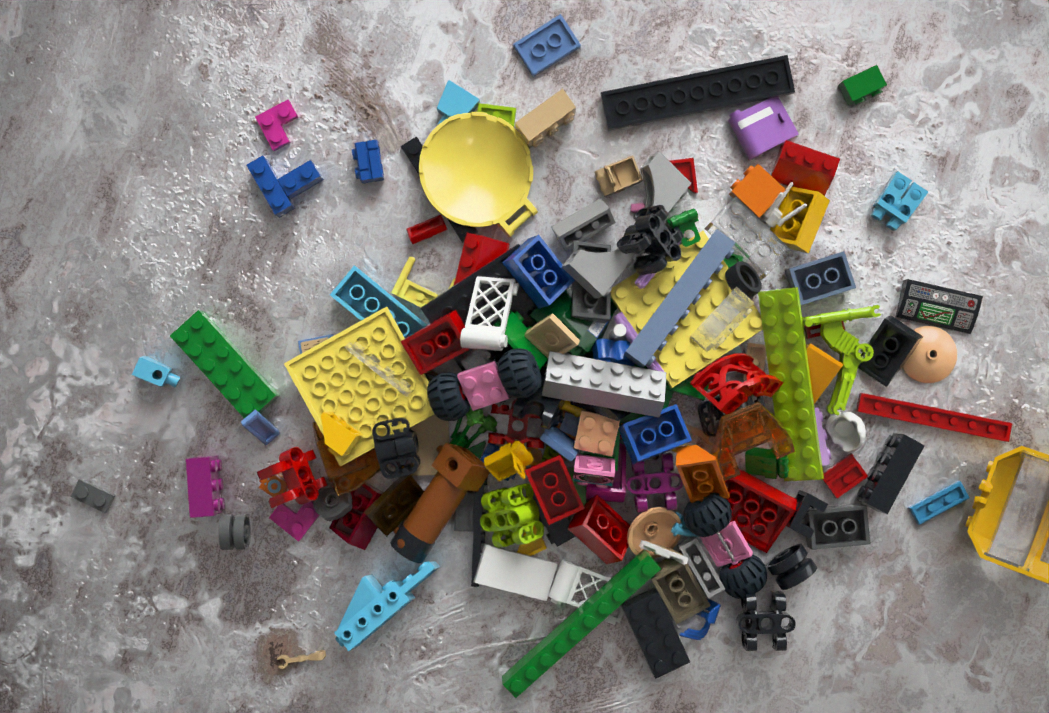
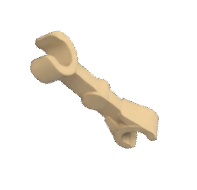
M685 423L688 432L699 436L708 445H714L709 442V437L703 431Z
M319 650L309 655H299L289 658L287 655H280L277 660L284 659L286 663L285 665H279L278 668L284 669L292 662L323 660L326 657L325 650Z

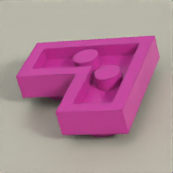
M289 99L255 116L273 151L291 143L282 127L298 118Z
M313 502L304 504L297 513L285 504L277 506L269 519L297 541H300L319 515L314 509Z

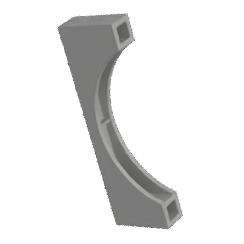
M660 151L651 155L640 168L646 191L645 208L663 205L668 213L672 212L678 204L676 202L679 198H683L688 193L687 188L691 182ZM619 248L604 253L578 250L571 254L562 268L594 298L605 297L611 292L612 284L621 279L623 270L631 266L634 262L633 257L640 252L624 254Z

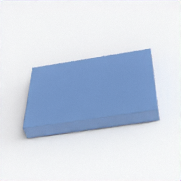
M560 14L515 42L513 47L531 75L535 77L581 48V44Z

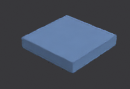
M551 426L550 430L545 429L540 437V440L571 462L579 449H574L575 441L557 427Z

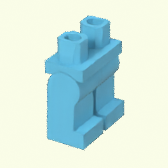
M899 171L893 173L890 177L888 184L873 204L875 208L871 214L878 221L885 214L889 216L890 219L886 226L892 231H895L908 221L909 217L928 193L927 190L915 182L911 183L912 180Z

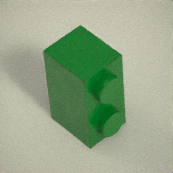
M875 65L843 80L838 86L847 105L854 103L856 106L866 101L865 97L871 95L873 98L883 93L882 89L887 84L878 65Z

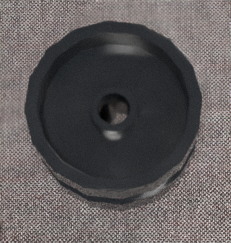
M802 543L793 545L780 552L766 565L772 575H778L776 582L781 590H787L800 584L817 570L813 560L806 558L808 552Z

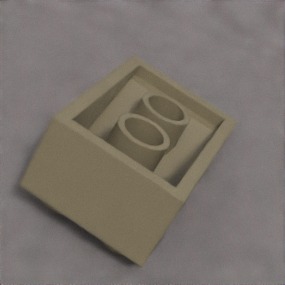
M666 558L658 563L661 570L651 580L676 624L710 607L688 564L683 565L672 558Z

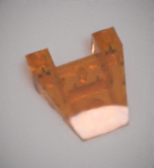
M760 402L721 417L710 454L716 457L724 481L740 475L735 455L768 442L776 459L795 452L792 439L783 424Z

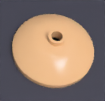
M923 326L914 329V331L924 337L902 366L903 370L909 377L918 382L935 383L943 380L952 372L957 361V349L953 339L947 332L934 326ZM930 351H934L935 356L933 358L930 357Z
M655 507L642 512L634 519L628 529L627 543L629 548L637 556L644 550L639 547L641 540L673 549L681 535L673 536V533L670 531L676 522L681 523L680 518L673 510H667L666 507ZM648 551L653 558L661 557L655 554V552Z

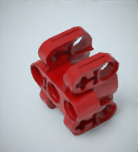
M517 399L512 402L511 409H509V405L492 404L491 413L509 415L507 434L489 432L488 443L505 444V441H507V444H513L515 441H520L524 445L527 442L526 447L544 449V442L540 440V437L526 436L528 417L541 419L539 416L527 414L522 419L513 417V408ZM516 420H520L523 423V429L520 431H515L512 427L513 422Z
M293 447L280 454V462L257 471L260 480L270 478L282 472L289 491L269 499L268 502L271 508L293 499L300 505L307 504L318 498V489L327 486L324 476L316 480L314 479L308 462L316 459L314 450L303 453L300 448Z

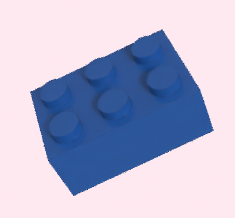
M540 235L528 238L503 262L504 266L538 308L549 306L575 281L562 268V263Z
M677 404L662 409L660 417L646 415L627 422L618 428L633 465L677 447L684 446L692 441Z

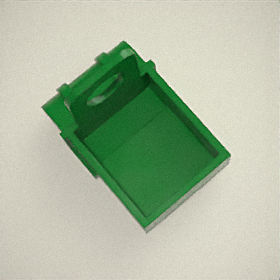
M694 208L674 215L664 223L667 228L679 227L683 235L686 230L694 232L695 237L692 241H687L683 237L681 242L684 247H688L701 240L695 222L699 221L698 213Z
M780 441L776 450L755 447L746 448L745 467L748 474L762 475L770 479H777V474L782 479L788 477L789 459L786 453L780 452Z

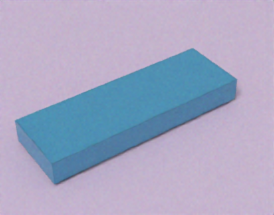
M957 481L908 508L917 525H920L969 499V496L961 481Z

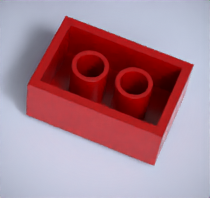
M561 454L524 470L549 525L585 509Z

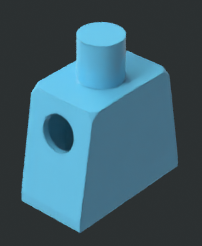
M448 80L437 106L438 113L443 115L438 125L454 115L474 112L478 107V103H480V99Z
M147 356L139 358L132 373L133 376L160 387L165 386V384L177 387L181 378L171 373L173 368ZM157 370L162 372L161 378L157 376Z

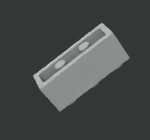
M600 198L552 225L551 228L558 242L567 251L573 247V241L583 242L616 222L610 208Z
M695 536L677 544L682 555L689 558L687 564L708 599L725 590Z

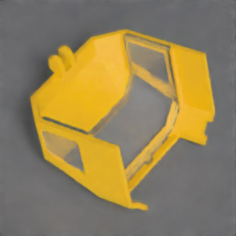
M1020 446L995 457L994 461H989L986 472L989 473L987 480L983 479L978 487L982 493L981 496H975L972 506L975 512L973 517H968L965 527L968 528L967 532L981 559L1049 584V564L1040 561L1049 537V455Z

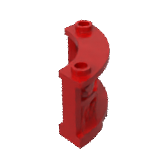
M735 353L716 360L701 372L696 373L690 384L720 411L730 416L740 405L748 401V396H768L771 398L783 382L775 376L767 375L753 363L754 358L744 353ZM735 371L747 376L744 382L737 380L726 382V375L728 372ZM709 384L708 389L714 390L707 392L704 390V387ZM718 394L721 399L719 402L715 398H713Z

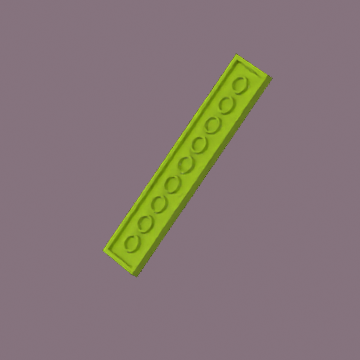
M798 287L758 292L769 375L775 376L783 382L772 396L778 442L780 441V452L786 453L789 459L788 477L784 478V482L822 480L824 475Z

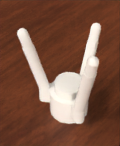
M793 182L789 183L784 193H779L770 209L762 217L771 227L776 225L781 227L785 221L807 207V204H803L781 218L783 214L777 208L790 191Z

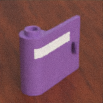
M779 97L769 98L742 112L737 110L729 115L730 119L728 122L749 161L783 143L785 140L799 135Z

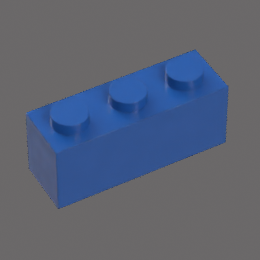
M263 155L247 164L249 171L276 216L280 218L296 209L277 180L278 177L269 161Z

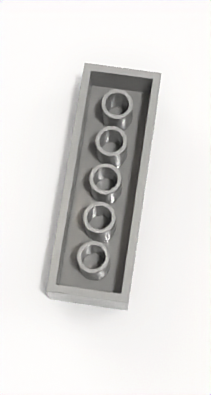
M550 351L542 396L660 417L665 403L667 372Z

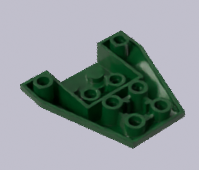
M572 286L567 288L549 306L536 307L529 315L537 324L553 313L578 339L586 334L593 323L571 317ZM611 319L609 320V322L607 323V325L605 326V328L603 329V331L597 339L603 338ZM579 345L568 351L569 355L593 358L592 347L589 352H586Z

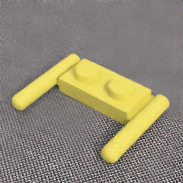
M410 256L391 293L418 307H422L439 295L407 280L415 263V258ZM455 278L452 280L449 288L454 286Z

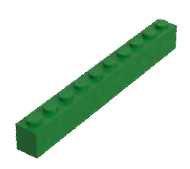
M647 550L641 551L503 674V686L517 698L661 570L658 562Z

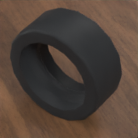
M739 261L726 271V281L730 289L739 298L748 300L762 289L760 277L748 263Z

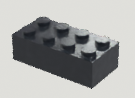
M893 433L888 436L885 441L886 447L884 451L880 452L876 458L877 464L874 469L868 472V480L865 486H861L857 493V496H859L857 501L887 515L925 446L905 434Z
M655 588L621 604L622 610L655 679L690 663L660 594Z

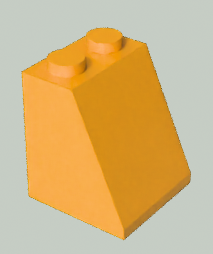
M809 343L806 344L815 404L844 364Z

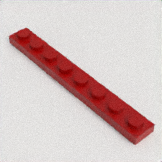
M859 393L856 412L1009 442L1013 424L865 393Z

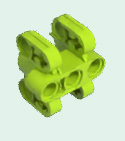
M529 483L519 484L511 488H498L482 496V506L489 513L481 516L480 525L483 530L494 532L492 542L495 547H507L515 543L517 545L528 544L544 535V526L539 521V508L533 499L534 491ZM523 488L526 490V497L522 494ZM495 498V501L490 503V500ZM534 525H535V527H536V529H537L536 535L533 533V526H534Z

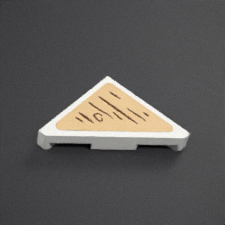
M641 540L639 545L641 549L655 552V554L668 559L672 558L683 565L687 564L689 559L671 548Z

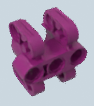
M672 453L661 454L662 469L660 470L662 472L645 473L644 461L634 465L631 461L632 472L635 475L627 479L626 487L634 494L637 513L648 511L647 494L664 493L667 510H677V499L674 491L680 490L684 484L680 474L670 472L674 470ZM672 476L678 477L679 483L677 486H672ZM652 478L659 479L660 484L657 488H651L650 480ZM632 480H634L636 490H633L630 487V483Z

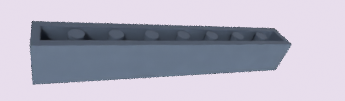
M718 229L715 230L623 354L626 358L640 368L652 364L656 358L653 355L657 349L661 351L666 345L667 341L665 338L667 335L670 334L672 336L679 327L676 324L680 318L684 320L690 310L687 308L691 303L695 305L701 297L699 294L702 288L707 289L713 281L710 279L713 273L718 274L724 266L721 264L723 259L726 258L728 260L735 251L732 247L736 242Z

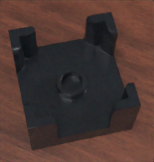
M799 490L795 497L797 499L796 512L786 527L811 538L814 530L802 524L801 521L805 517L809 506L824 512L828 503Z

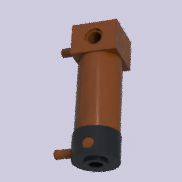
M449 443L437 447L436 451L439 454L431 465L437 470V473L407 519L403 521L400 528L397 526L392 531L395 535L390 542L391 546L400 555L412 562L423 563L468 491L478 492L490 474L484 462L465 447Z

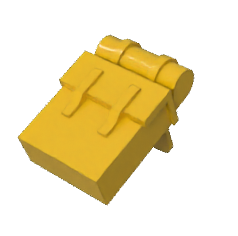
M515 441L512 445L508 443L500 447L499 451L484 458L485 467L499 482L516 473L523 480L526 479L524 470L527 465L534 461L531 452L520 441Z

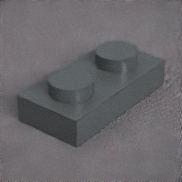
M79 479L70 497L107 513L115 495L83 479Z

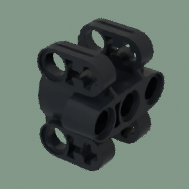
M663 205L639 210L634 215L636 222L625 230L624 236L617 242V247L624 254L645 250L641 256L636 257L637 260L633 266L638 275L660 272L666 267L667 262L677 261L681 257V248L678 243L683 239L684 235L677 226L674 228L666 227L663 221L668 217V212Z
M752 395L748 396V401L740 405L730 416L720 411L710 401L701 402L697 408L703 433L708 437H726L759 428L768 421V413L763 396H757L754 402ZM720 396L713 397L718 402L721 400ZM706 406L708 413L703 411V409L706 408ZM756 412L762 414L763 419L760 423L756 422ZM710 423L712 426V430L714 431L713 434H711L708 431V425Z
M398 417L376 423L373 426L372 435L382 475L385 478L392 479L415 473L421 463V459L417 454L419 451L417 434L410 428L409 421L404 417ZM398 421L406 424L403 432L400 429H394V434L391 435V428L388 423L392 422V427L397 426ZM379 425L387 428L385 436H379L376 433V428ZM408 460L411 463H415L413 467H411V464H406ZM387 464H393L396 470L390 471Z
M771 591V606L769 607L772 611H757L755 594H745V598L741 599L743 613L737 616L736 625L742 631V646L746 651H757V634H772V648L775 651L787 650V637L785 633L793 631L796 622L790 614L782 612L786 611V596L782 591ZM764 618H769V625L762 627L761 621ZM789 618L788 625L781 626L782 619Z

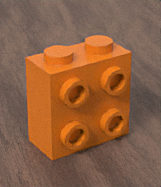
M759 164L755 167L751 165L743 173L745 175L743 180L737 179L730 187L732 191L729 193L755 220L760 218L773 204L780 192L784 193L786 190Z

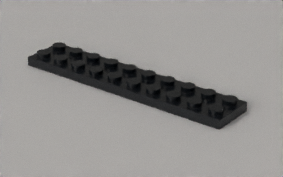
M788 55L603 91L600 94L609 131L795 93Z

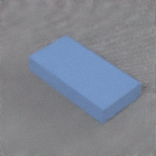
M256 409L241 421L242 426L265 446L280 434L279 430Z

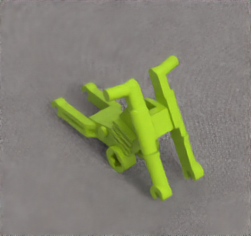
M879 305L857 309L847 308V310L842 309V311L802 317L803 326L811 327L813 324H821L820 335L829 348L839 354V362L844 364L837 374L831 399L826 407V411L829 414L839 415L837 410H846L845 407L860 363L870 360L874 353L873 348L869 344L858 343L859 339L845 331L842 327V321L847 322L849 320L850 322L854 319L879 317L881 313L874 312L875 309L880 308Z

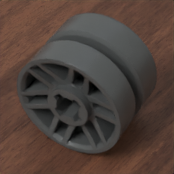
M233 514L221 515L218 533L221 550H233L234 547L236 550L248 549L251 536L248 514H237L235 517Z

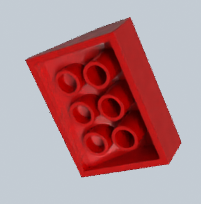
M728 463L722 476L729 493V498L726 499L730 503L732 510L730 522H736L748 544L767 553L796 512L797 499Z

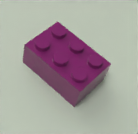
M219 455L186 459L190 518L215 516L223 513L222 509L225 508V500L221 497V490H223L224 484L223 479H220L222 461L219 459Z

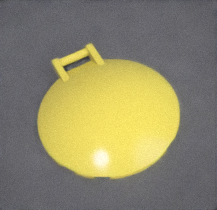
M484 112L463 113L444 120L430 133L421 150L419 177L427 199L444 217L455 223L470 227H485L497 224L508 237H511L519 226L528 218L538 213L537 209L527 199L533 181L530 150L521 134L507 121ZM523 206L526 211L508 225L505 221Z

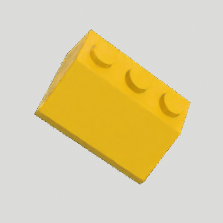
M791 187L778 208L783 214L781 218L803 204H807V207L785 221L781 227L778 225L771 227L767 239L792 250L809 253L830 200L820 192Z
M323 412L321 414L325 444L329 446L328 451L337 457L338 455L350 454L363 434L333 412Z

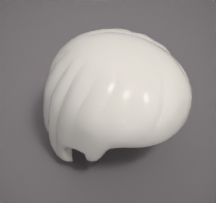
M839 412V415L832 414L828 418L826 430L834 444L840 445L843 451H856L864 444L866 438L865 425L856 414Z

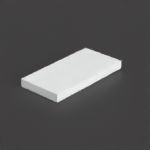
M484 544L474 582L547 601L557 563Z

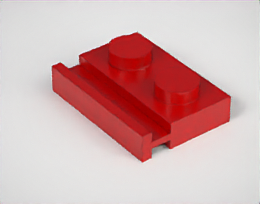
M852 453L823 472V481L835 498H839L868 477Z

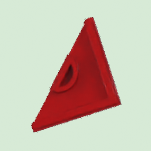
M694 158L670 160L691 182L688 189L694 194L698 193Z

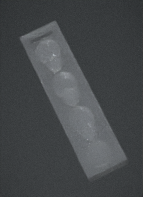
M348 342L344 347L404 396L409 397L413 392L409 389L412 385L403 378L400 381L395 378L394 375L396 373L388 366L385 369L380 366V360L373 354L370 356L363 352L365 348L358 342L354 344Z

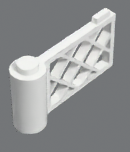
M476 278L466 325L461 332L460 342L462 348L502 351L507 346L506 325L513 295L517 296L519 287L515 279ZM481 283L490 284L491 286L483 293L480 290ZM502 285H510L509 290L503 294L498 290ZM495 291L499 296L490 302L486 296ZM484 299L487 305L478 310L476 303ZM503 300L505 307L497 311L494 305ZM492 308L495 314L486 319L482 313ZM480 316L483 319V322L480 324L471 325L472 320ZM499 317L502 321L501 326H492L490 322Z
M562 559L548 596L551 598L550 601L555 604L561 605L563 602L579 608L589 599L584 588L594 584L598 591L596 583L602 580L608 582L611 578ZM582 572L589 574L592 579L591 582L583 586L579 580ZM582 590L585 600L580 602L573 601L574 593ZM621 605L619 606L617 617L609 615L604 621L613 625L616 622L620 623L624 613Z

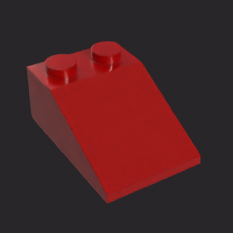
M456 310L401 341L420 375L470 349L461 347V332L465 325Z

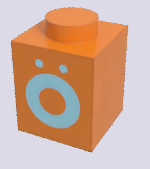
M279 474L259 480L261 482L259 488L272 497L288 490L284 477Z

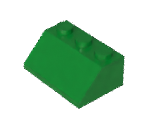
M510 310L505 330L508 343L513 349L529 350L535 357L540 370L548 358L524 336L531 326L529 325L526 328L522 323L525 319L518 311L513 313ZM499 319L495 324H493V326L500 327L502 322L501 319Z

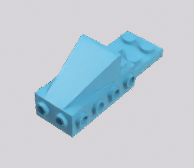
M425 561L417 568L418 573L410 574L403 581H389L383 587L373 574L364 576L337 631L334 632L337 636L335 639L339 645L345 646L348 651H351L362 644L416 598L411 591L440 568L439 564L436 561Z

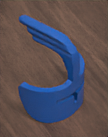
M707 598L710 607L705 610L710 612L707 613L702 610L696 614L706 619L704 627L700 630L688 628L679 635L693 640L704 638L708 633L711 623L715 624L721 604Z

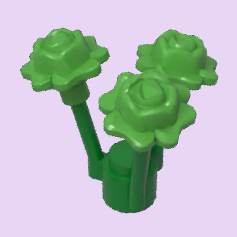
M470 406V410L466 414V427L463 432H458L463 417L457 420L454 432L450 436L452 440L449 444L469 448L470 444L481 433L484 434L486 431L497 432L496 426L498 422L490 414L484 416L482 409L473 411ZM474 424H481L478 431L468 440L466 434L470 427Z

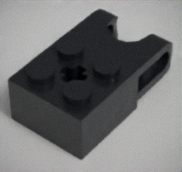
M542 366L540 369V388L530 397L517 398L512 416L522 419L527 414H535L542 420L540 427L550 430L566 400L542 396L546 367Z

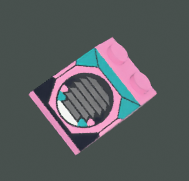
M582 454L576 455L573 481L584 486L588 485V483L596 484L600 488H608V486L613 485L615 459Z

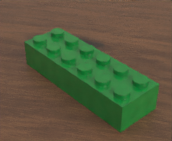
M198 310L170 335L243 418H246L255 409L261 414L280 397L278 392L204 311Z

